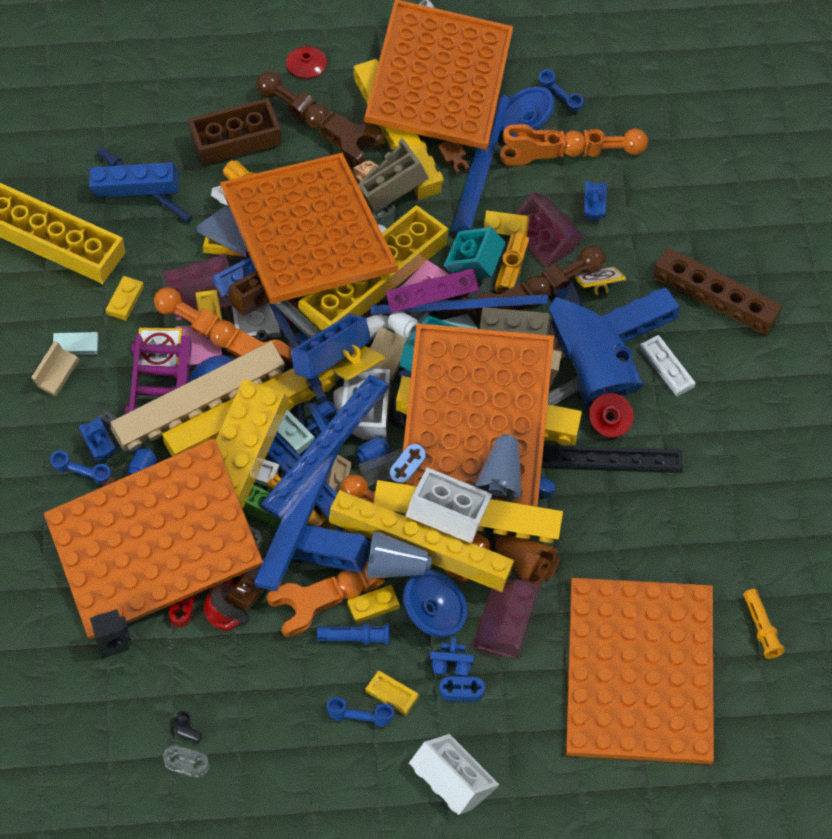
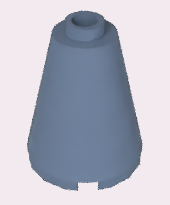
M503 434L501 437L496 438L475 482V487L491 493V499L496 500V497H503L505 502H512L520 499L521 495L519 442L514 436L509 434Z
M373 531L366 578L424 575L425 570L430 571L432 557L428 556V551L383 533Z

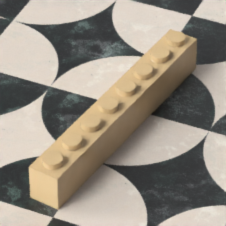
M271 341L111 421V430L123 452L136 450L142 445V442L148 439L150 441L155 440L162 435V432L168 429L171 430L183 424L182 422L193 419L203 414L202 412L223 404L222 402L229 398H235L243 379L261 385L263 381L281 375L284 371L285 363Z

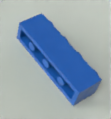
M173 162L90 167L89 187L96 198L178 193L179 172Z
M663 288L655 290L641 299H635L626 306L617 307L602 317L611 322L621 340L625 343L678 319L680 306L668 289Z
M348 314L293 348L291 355L295 375L303 376L306 379H314L326 369L332 368L337 362L346 359L343 354L344 349L349 354H352L354 352L352 345L361 349L369 343L367 318Z
M306 525L292 559L361 573L370 556L371 546L366 536L359 533L351 534L338 529L329 530L317 525Z

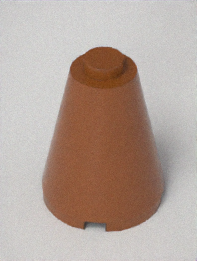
M507 532V535L499 534L495 539V551L514 560L512 570L531 589H539L542 587L540 583L544 579L549 581L555 573L559 564V558L556 556V553H559V551L553 546L532 539L519 538L511 532Z

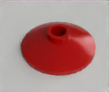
M303 46L294 49L288 55L286 66L288 71L297 78L313 79L325 71L327 59L325 54L318 48Z
M606 393L601 395L590 406V423L595 431L605 437H619L625 434L633 423L634 415L630 403L618 394ZM606 414H611L613 416V420H607Z

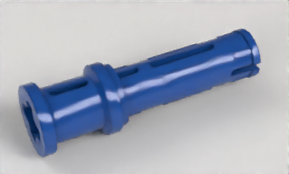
M365 623L363 627L318 626L317 640L357 641L365 645H369V643H385V645H389L390 625L370 626L369 623Z

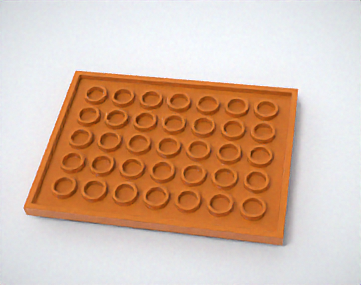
M395 0L364 122L486 150L513 26Z
M343 153L220 182L222 193L271 304L398 272V265Z
M417 323L403 452L408 446L418 444L425 450L426 459L413 477L404 485L417 487L428 467L475 487V482L496 438L501 437L503 434H509L514 436L519 442L521 473L520 499L511 503L538 507L554 336ZM411 451V459L408 462L411 463L415 458L419 460L421 458L419 455L420 451ZM407 465L401 470L400 477H406L405 470L408 467ZM496 497V500L504 501V498Z
M215 439L44 512L84 628L90 640L95 638L90 617L118 609L120 617L125 616L128 624L264 565Z
M586 578L571 579L566 756L713 764V585Z

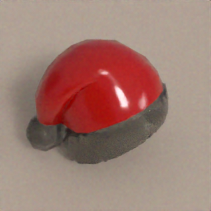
M225 582L215 586L207 596L204 604V613L211 625L217 629L228 631L233 630L238 624L244 625L248 623L250 618L246 610L227 601L228 595L234 587Z

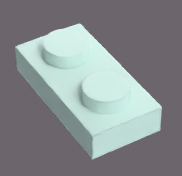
M286 410L277 432L300 454L314 442L315 438Z

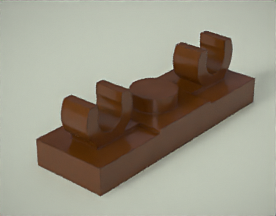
M261 566L245 574L228 595V602L246 611L252 607L266 590L265 588L256 587L254 583Z

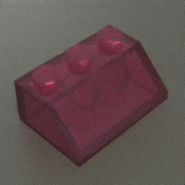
M532 192L515 213L516 215L529 216L527 230L529 243L527 248L547 268L571 254L584 238L580 231L545 194Z
M222 254L165 271L163 275L166 287L176 289L180 293L181 302L198 311L195 293L217 289L211 278L231 266L226 254ZM217 289L220 308L231 305L230 293L222 297ZM174 313L177 321L184 319L183 317Z
M514 579L506 582L503 592L491 588L473 647L519 659L538 599L539 585Z

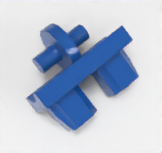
M585 182L584 216H588L590 221H600V218L606 215L607 183L594 184Z
M329 401L323 402L320 405L313 402L308 406L314 418L308 419L310 426L306 429L313 436L315 435L316 438L330 423L328 417L336 413L333 404Z
M100 417L88 424L79 425V430L95 461L108 459L112 453L116 452V448Z
M452 637L451 643L441 644V650H450V653L431 651L430 660L432 661L433 673L446 675L447 662L456 663V676L468 677L471 664H474V655L455 654V651L465 652V645L456 644L457 637Z

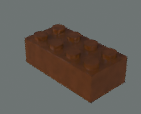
M269 98L188 119L190 136L201 166L282 145L281 129Z

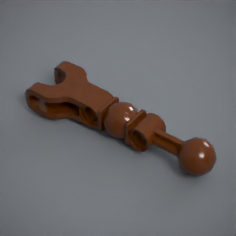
M267 71L259 75L256 82L259 93L265 97L277 96L289 104L287 107L289 113L302 122L306 121L310 128L319 129V134H322L328 141L340 148L349 166L355 167L365 162L364 153L359 148L368 146L379 150L385 144L384 135L372 125L366 123L353 124L341 115L335 114L333 111L329 112L325 105L316 104V100L306 92H301L298 96L282 86L281 78L275 72Z
M591 245L581 251L579 260L562 269L557 264L552 265L543 271L541 276L531 277L526 284L523 282L501 294L481 293L472 299L547 295L549 298L550 295L554 296L558 290L564 287L568 288L571 283L569 279L583 271L591 273L600 271L606 263V255L599 246ZM535 304L486 308L528 311L535 307ZM467 308L464 311L470 318L482 316L483 308Z

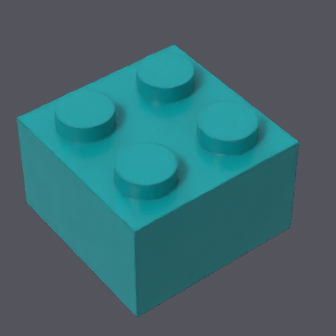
M492 227L458 231L444 267L451 274L474 269L476 279L492 277L505 242Z

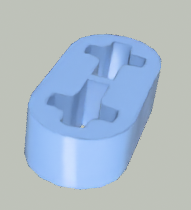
M418 444L408 446L392 465L390 475L395 483H407L424 463L426 454L422 446ZM419 450L421 458L419 460L415 458L409 463L408 461L411 459L410 452ZM407 465L408 467L405 470L406 477H399L397 479L395 470L397 468L402 470Z

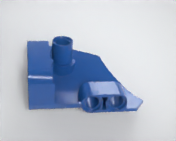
M557 297L554 299L549 307V312L552 316V328L565 357L571 359L578 375L576 388L586 408L590 407L597 397L606 393L625 396L641 389L644 383L632 360V351L624 345L611 322L580 305ZM618 358H623L626 362H622Z

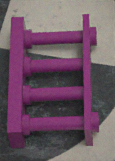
M468 269L388 290L386 294L391 313L476 292L479 291L474 269Z
M136 334V341H132L131 346L134 364L130 405H126L125 414L139 408L137 407L138 395L163 396L189 383L192 352L190 336H181L180 344L177 343L174 346L143 344L141 334ZM142 353L176 354V357H179L178 365L175 364L174 367L141 365ZM140 374L173 375L174 378H177V385L173 386V388L139 386Z

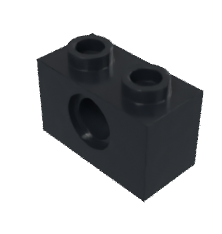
M118 609L90 617L93 633L102 659L129 650L127 641L131 640L125 616L120 617Z

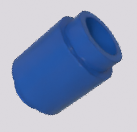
M383 436L379 438L374 437L357 447L355 455L362 466L370 467L387 457V453L391 452V449Z
M147 448L138 449L127 468V476L156 464L157 458L155 453Z

